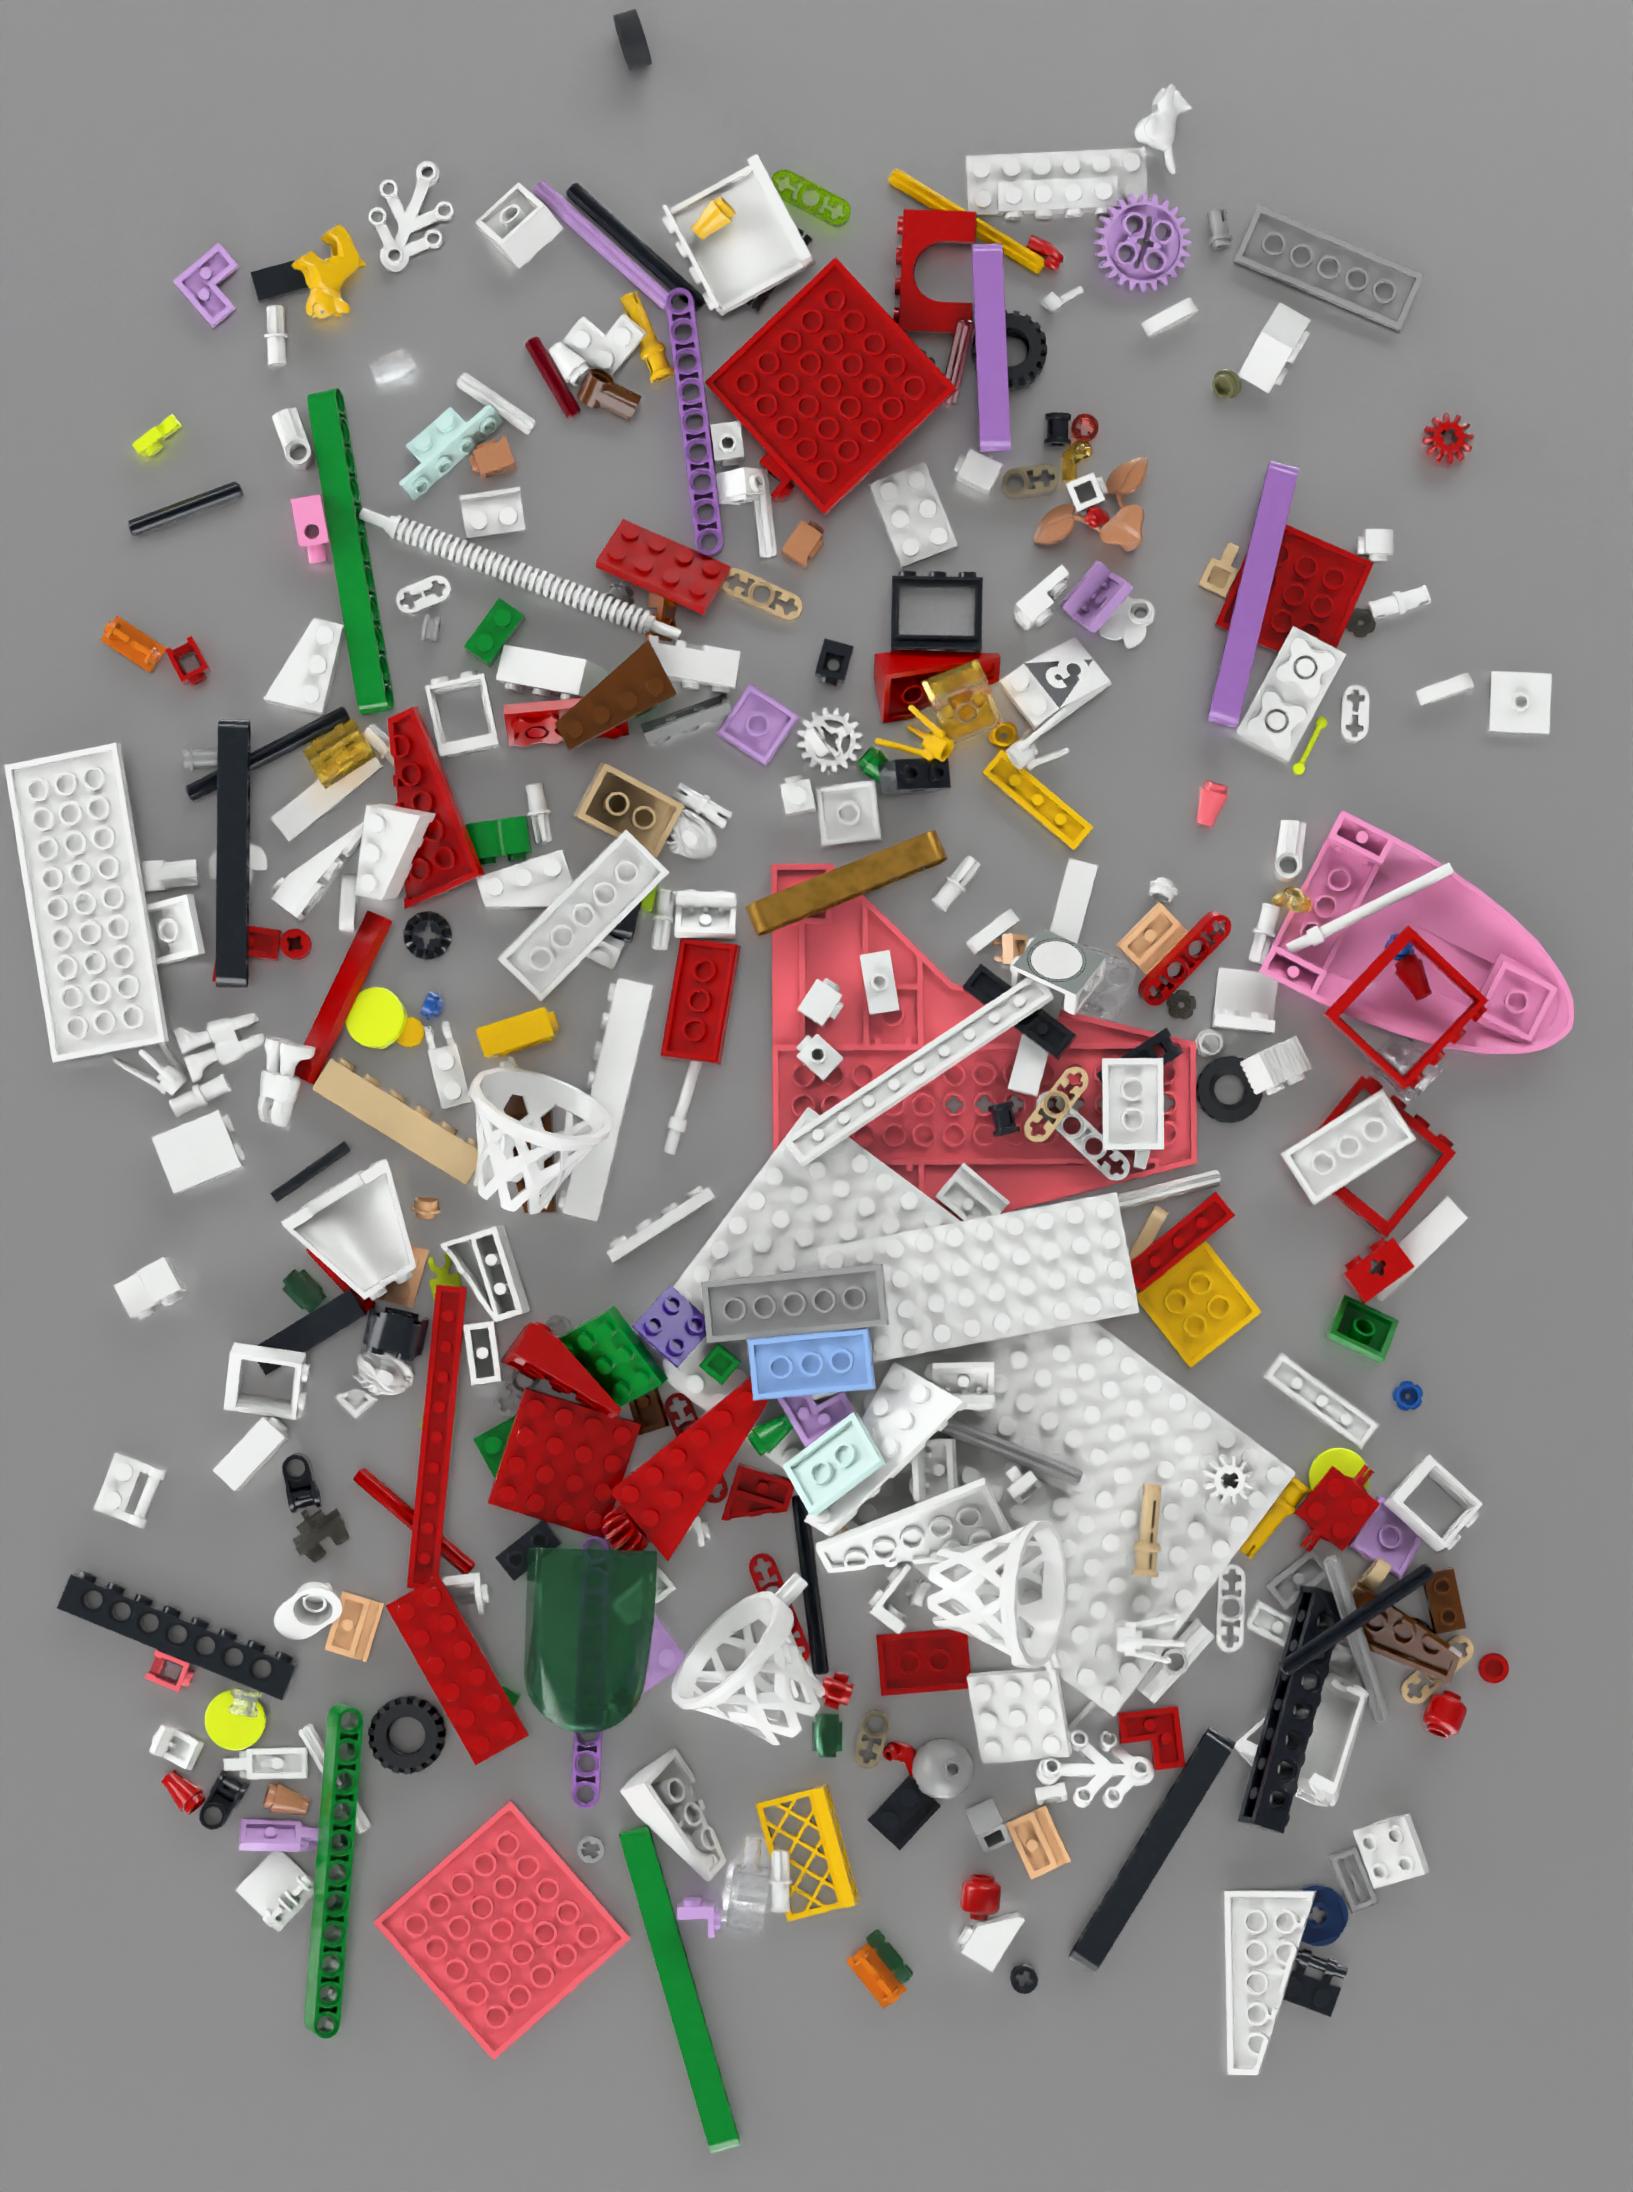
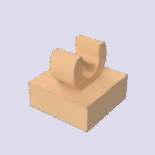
M1002 934V939L994 940L993 945H1002V955L994 956V961L1003 962L1004 965H1011L1016 956L1020 957L1025 951L1027 935Z

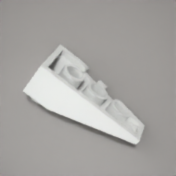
M364 822L291 872L286 879L281 877L271 890L274 893L271 899L303 922L361 845Z
M674 1748L635 1773L620 1792L644 1823L706 1881H710L723 1867L726 1860L714 1829L707 1825L702 1811L706 1807L702 1799L698 1800L692 1783L696 1782L693 1773L677 1749Z

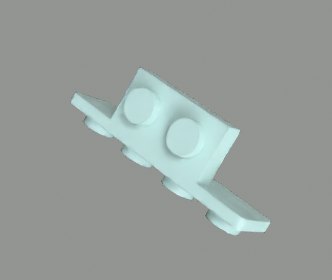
M490 404L485 406L467 423L449 407L406 445L409 452L421 464L402 479L400 485L409 497L415 501L442 476L447 474L459 461L471 453L477 445L494 433L503 423V420Z

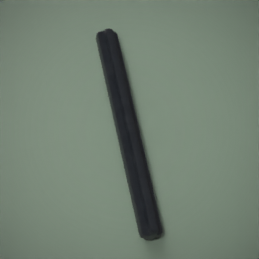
M575 182L566 191L567 196L671 290L675 288L688 290L694 299L696 311L705 305L706 302L701 293L579 183ZM680 295L679 297L688 305V298Z
M340 707L251 753V772L350 721L348 712L344 707ZM217 770L185 787L192 801L217 790Z
M794 1495L792 1496V1507L801 1577L808 1583L803 1590L812 1670L814 1675H822L829 1672L812 1528L810 1524L804 1521L809 1512L800 1496Z
M1428 1564L1421 1565L1279 1661L1280 1669L1286 1676L1291 1675L1430 1581L1435 1576L1433 1570Z

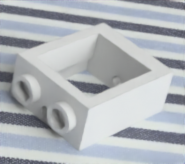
M478 670L463 672L460 674L461 678L450 681L448 676L434 678L430 680L431 685L425 686L441 759L500 747L486 676L484 673L478 674ZM479 686L489 734L446 743L436 695Z
M234 1342L229 1354L224 1409L296 1420L299 1410H304L306 1405L307 1392H302L303 1382H308L310 1364H305L306 1353ZM244 1360L295 1367L291 1400L241 1393Z
M1430 1454L1414 1467L1383 1503L1436 1552L1445 1547L1450 1550L1460 1540L1461 1536L1458 1532L1464 1525L1469 1528L1479 1518L1480 1514L1477 1510L1483 1505L1479 1499ZM1426 1476L1430 1477L1464 1509L1441 1537L1403 1503Z

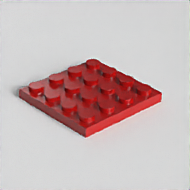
M1286 524L1257 645L1279 653L1289 632L1295 626L1337 648L1374 562ZM1246 555L1215 623L1216 627L1225 631L1229 630Z
M525 1387L489 1494L488 1504L540 1520L544 1519L546 1522L588 1535L604 1538L605 1534L601 1530V1521L605 1518L606 1514L613 1510L616 1502L615 1497L610 1491L624 1478L641 1423L620 1416L611 1418L585 1405Z

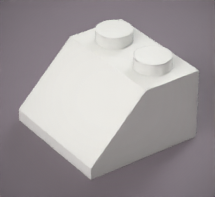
M519 182L474 222L501 253L519 269L531 261L539 250L547 243L553 241L556 235L563 230V227L546 205Z
M1016 1911L990 1917L988 1920H977L972 1927L967 1924L958 1939L961 1944V1953L993 1972L1025 1921L1023 1914Z

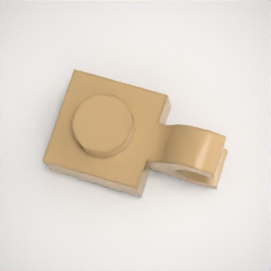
M1229 542L1220 561L1211 557L1198 585L1226 598L1239 571L1231 567L1240 547Z

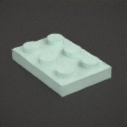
M852 1412L785 1463L783 1468L809 1514L817 1516L886 1462L860 1416Z

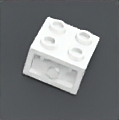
M1219 968L1212 1028L1273 1034L1276 1021L1274 1020L1278 981L1256 971Z
M906 1562L902 1567L897 1564L887 1576V1580L890 1581L884 1591L878 1588L868 1601V1604L872 1606L869 1612L897 1634H900L906 1626V1623L902 1621L905 1615L891 1604L887 1608L883 1604L911 1569V1566Z

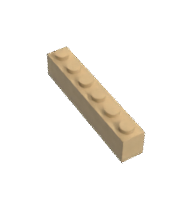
M340 1057L338 1062L333 1059L329 1060L312 1090L468 1186L475 1175L478 1159L476 1141L470 1137L467 1138L466 1142L455 1136L458 1132L457 1129L442 1121L440 1126L429 1120L433 1114L417 1105L414 1110L404 1104L407 1098L391 1089L389 1094L378 1088L381 1082L367 1073L363 1078L355 1074L353 1070L356 1066Z

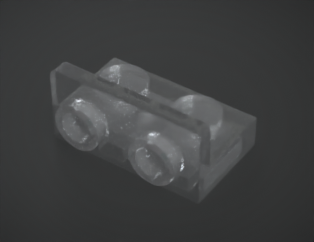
M1395 1033L1377 1050L1402 1076L1425 1053L1412 1039ZM1370 1059L1367 1060L1375 1073L1383 1077L1394 1088L1395 1092L1408 1102H1412L1442 1071L1437 1064L1434 1067L1428 1064L1421 1072L1425 1077L1413 1089L1408 1086L1402 1090Z

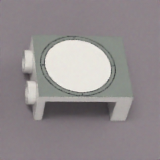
M1043 928L1035 938H1030L1020 957L1016 956L1010 966V972L1012 973L1011 986L1014 987L1023 981L1026 976L1064 993V1011L1075 1015L1103 980L1106 957Z

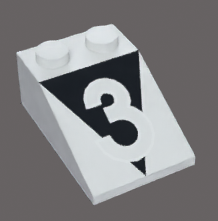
M1076 637L1023 663L1000 681L1003 692L1034 731L1063 707L1067 709V712L1044 733L1112 684Z

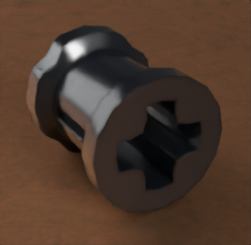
M1062 412L1046 413L1047 438L1044 439V445L1051 447L1070 446L1068 422L1071 420V414Z
M1013 1101L988 1107V1111L992 1113L995 1126L994 1137L1020 1131V1127L1016 1126L1012 1110V1107H1014Z
M1023 1963L1015 1966L1010 1973L1011 1985L1015 1991L1027 1994L1035 1990L1038 1977L1032 1966ZM1025 1971L1029 1972L1028 1976L1032 1980L1031 1983L1025 1982L1023 1986H1020L1019 1979L1016 1978L1017 1974L1023 1975Z

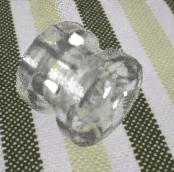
M232 1688L233 1702L228 1707V1713L258 1717L259 1711L256 1706L257 1701L261 1699L262 1693Z

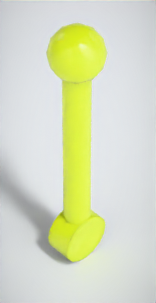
M1318 717L1316 719V728L1299 762L1293 766L1295 774L1300 775L1305 771L1304 764L1322 728L1327 726L1328 722L1325 717Z

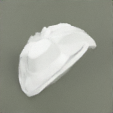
M682 810L665 842L673 853H679L694 860L705 859L711 856L717 848V838L711 828L703 819L689 810Z
M363 1349L360 1351L356 1360L359 1374H353V1378L372 1394L396 1395L406 1391L412 1385L415 1375L412 1368L403 1360L397 1359L392 1354L384 1352V1355L365 1352Z

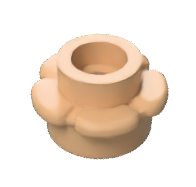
M416 1197L411 1210L416 1212L417 1218L434 1219L435 1214L440 1213V1208L438 1207L439 1200L432 1197Z

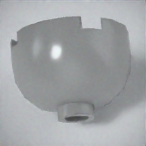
M937 1738L918 1749L913 1759L912 1774L922 1793L931 1798L950 1799L959 1796L970 1786L974 1778L975 1765L972 1755L965 1746L952 1739Z

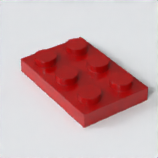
M949 1629L876 1635L881 1696L969 1689L967 1676L971 1673L967 1634Z

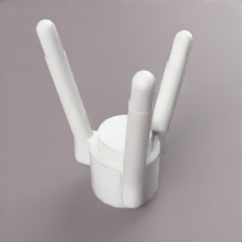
M1065 707L1060 709L1036 731L1030 727L1018 741L1009 746L1006 753L1016 768L1022 769L1026 766L1030 771L1039 764L1069 753V749L1064 748L1035 759L1038 750L1033 744L1039 736L1067 712Z
M166 1042L158 1044L174 1068L169 1064L163 1068L143 1049L139 1051V1054L160 1073L156 1077L160 1082L119 1058L114 1059V1063L153 1085L163 1094L168 1092L173 1096L188 1080L184 1075L186 1069L178 1062Z
M1179 1614L1165 1615L1138 1622H1125V1627L1117 1628V1652H1125V1656H1137L1158 1662L1171 1663L1169 1657L1137 1649H1142V1645L1185 1647V1641L1142 1638V1631H1136V1629L1179 1619Z

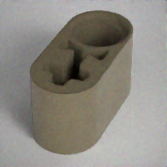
M1048 464L1013 468L1008 470L1003 476L1002 492L1006 497L1013 500L1047 496L1057 489L1059 473L1055 467ZM1043 473L1047 474L1048 478H1053L1047 487H1044L1043 482H1033V489H1028V475H1032L1031 481L1040 480ZM1012 477H1018L1023 481L1024 487L1019 491H1012L1008 488L1007 481Z
M870 1710L862 1719L854 1749V1757L856 1762L863 1768L875 1767L882 1757L889 1730V1719L881 1710ZM880 1716L885 1722L884 1728L879 1732L870 1731L867 1728V1721L870 1717ZM863 1734L874 1739L881 1738L880 1743L874 1741L872 1751L877 1755L876 1757H870L869 1762L864 1761L863 1755L859 1753L860 1749L865 1750L868 1744V1739H862Z

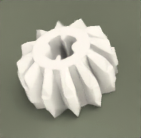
M1221 1454L1219 1459L1222 1465L1218 1466L1216 1462L1211 1460L1209 1465L1215 1469L1214 1473L1209 1471L1203 1472V1476L1213 1480L1204 1483L1203 1487L1204 1489L1216 1488L1209 1495L1212 1500L1222 1493L1220 1504L1224 1506L1227 1503L1228 1496H1230L1231 1502L1235 1506L1238 1505L1236 1494L1239 1493L1242 1498L1248 1499V1494L1242 1489L1244 1487L1253 1489L1255 1485L1251 1482H1246L1245 1478L1253 1477L1255 1474L1254 1471L1242 1472L1249 1464L1246 1460L1236 1467L1237 1455L1233 1454L1230 1464H1227L1226 1456ZM1234 1472L1237 1478H1233V1480L1236 1481V1484L1233 1487L1230 1485L1223 1487L1221 1484L1224 1481L1221 1478L1224 1473L1231 1475Z

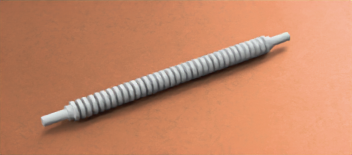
M362 508L359 514L361 520L384 528L385 532L389 533L393 539L397 538L401 542L405 539L406 544L410 545L412 543V546H419L420 549H426L430 553L434 550L435 555L439 556L441 554V557L445 559L448 557L449 560H455L458 564L463 562L464 566L468 567L470 565L471 569L475 570L477 568L479 572L485 570V574L490 575L492 573V577L497 578L499 576L500 580L504 581L506 579V582L510 584L514 581V585L520 586L521 584V588L527 589L528 587V590L534 592L536 589L537 594L541 595L543 592L544 597L548 598L550 595V599H557L560 603H563L565 600V605L570 606L572 604L573 608L577 609L579 607V610L583 612L587 609V613L592 614L594 612V616L599 617L601 615V618L607 620L609 617V622L614 623L616 620L617 625L621 626L623 623L625 628H629L631 625V630L636 631L638 628V633L643 634L647 632L650 634L652 631L673 640H680L683 630L657 621L656 617L651 615V611L646 610L644 612V609L640 607L636 611V606L633 604L629 607V603L623 602L622 604L620 599H616L614 602V597L609 596L607 599L606 594L602 593L600 596L599 591L595 590L593 592L591 588H587L585 591V586L583 585L578 587V583L573 582L571 584V581L567 579L563 582L562 577L559 576L556 579V575L550 574L549 576V572H542L539 568H536L534 571L533 566L529 565L527 568L526 563L522 562L520 564L518 560H514L512 563V558L510 557L505 559V555L500 554L498 556L497 552L493 551L491 553L489 549L483 551V547L477 546L476 548V544L470 543L469 545L468 541L463 540L462 542V539L458 537L454 540L453 535H448L447 537V533H440L439 530H433L429 526L425 529L424 524L420 523L418 525V522H411L410 519H404L403 516L398 515L397 517L391 516L389 518Z

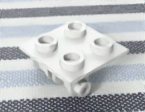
M272 1851L235 1891L263 1917V1921L268 1926H273L280 1932L314 1896L315 1881L285 1852Z

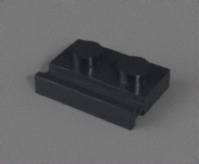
M909 1775L867 1819L898 1850H901L941 1807L934 1798L922 1793L918 1788L917 1782Z

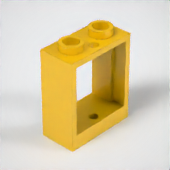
M546 1007L476 1028L484 1057L488 1061L557 1039L555 1032L560 1031L554 1011L549 1013Z

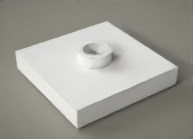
M1491 671L1488 732L1549 735L1552 674Z
M875 780L815 787L822 847L883 840Z

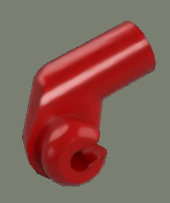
M1034 235L1030 236L1026 248L1046 257L1044 261L1046 268L1052 271L1058 270L1060 263H1063L1064 260L1063 254L1052 243Z
M1091 506L1086 510L1087 514L1084 516V523L1089 522V527L1096 528L1098 525L1106 524L1110 517L1101 508Z
M899 1741L887 1743L883 1749L884 1758L888 1761L895 1760L905 1763L910 1777H913L912 1764L916 1755L913 1746Z

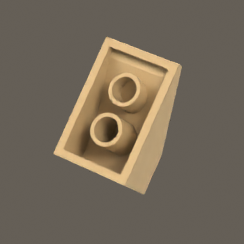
M601 762L573 816L614 838H617L626 829L657 859L685 805L607 763Z

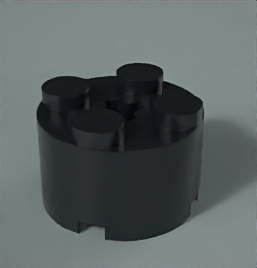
M370 1306L363 1343L367 1345V1352L384 1355L386 1351L396 1353L395 1358L405 1361H413L416 1356L422 1355L430 1320L428 1317H424L422 1321H419V1314L390 1307H385V1312H377L378 1306Z

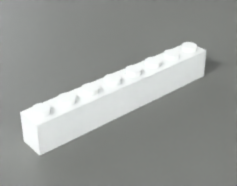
M618 978L616 984L611 983L607 1001H611L612 1005L610 1013L604 1012L600 1030L605 1031L603 1042H597L593 1059L598 1060L596 1072L590 1071L586 1089L591 1090L590 1096L609 1113L612 1119L611 1130L608 1138L598 1143L568 1174L567 1178H570L568 1190L562 1189L558 1207L563 1208L562 1214L599 1222L654 991V986L622 978ZM592 1128L582 1133L581 1135H589L592 1131Z

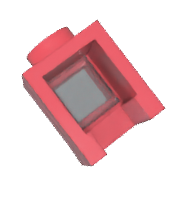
M157 1649L154 1653L156 1657L150 1671L146 1673L145 1679L177 1692L181 1691L183 1686L188 1688L195 1673L194 1670L190 1669L192 1663Z

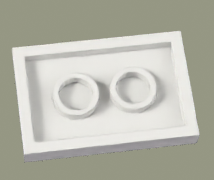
M925 462L869 483L902 569L958 547Z
M1102 1058L1103 1150H1164L1163 1058Z

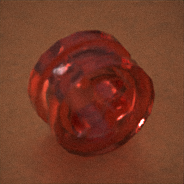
M1090 414L1078 415L1073 420L1071 426L1073 437L1080 442L1092 441L1098 433L1097 419ZM1083 420L1089 421V427L1093 428V432L1090 433L1088 431L1087 436L1081 435V430L1076 428L1078 423L1082 425Z

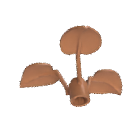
M1145 456L1121 464L1109 475L1106 481L1108 494H1117L1116 499L1121 510L1103 527L1098 525L1094 528L1100 532V539L1104 543L1119 544L1126 552L1136 549L1143 540L1144 510L1137 504L1125 506L1123 495L1133 493L1143 482L1148 467V459ZM1062 504L1053 508L1040 521L1035 531L1034 544L1050 545L1063 540L1072 531L1075 521L1084 523V516L1078 513L1074 514L1075 506L1073 504Z

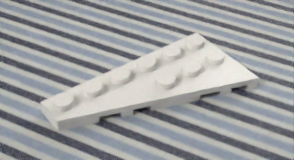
M894 1361L861 1419L886 1463L817 1516L808 1513L804 1521L824 1534L833 1537L858 1513V1508L869 1497L873 1498L880 1491L879 1487L889 1477L894 1478L926 1446V1441L937 1430L942 1431L949 1424L948 1420L958 1410L962 1411L968 1403Z

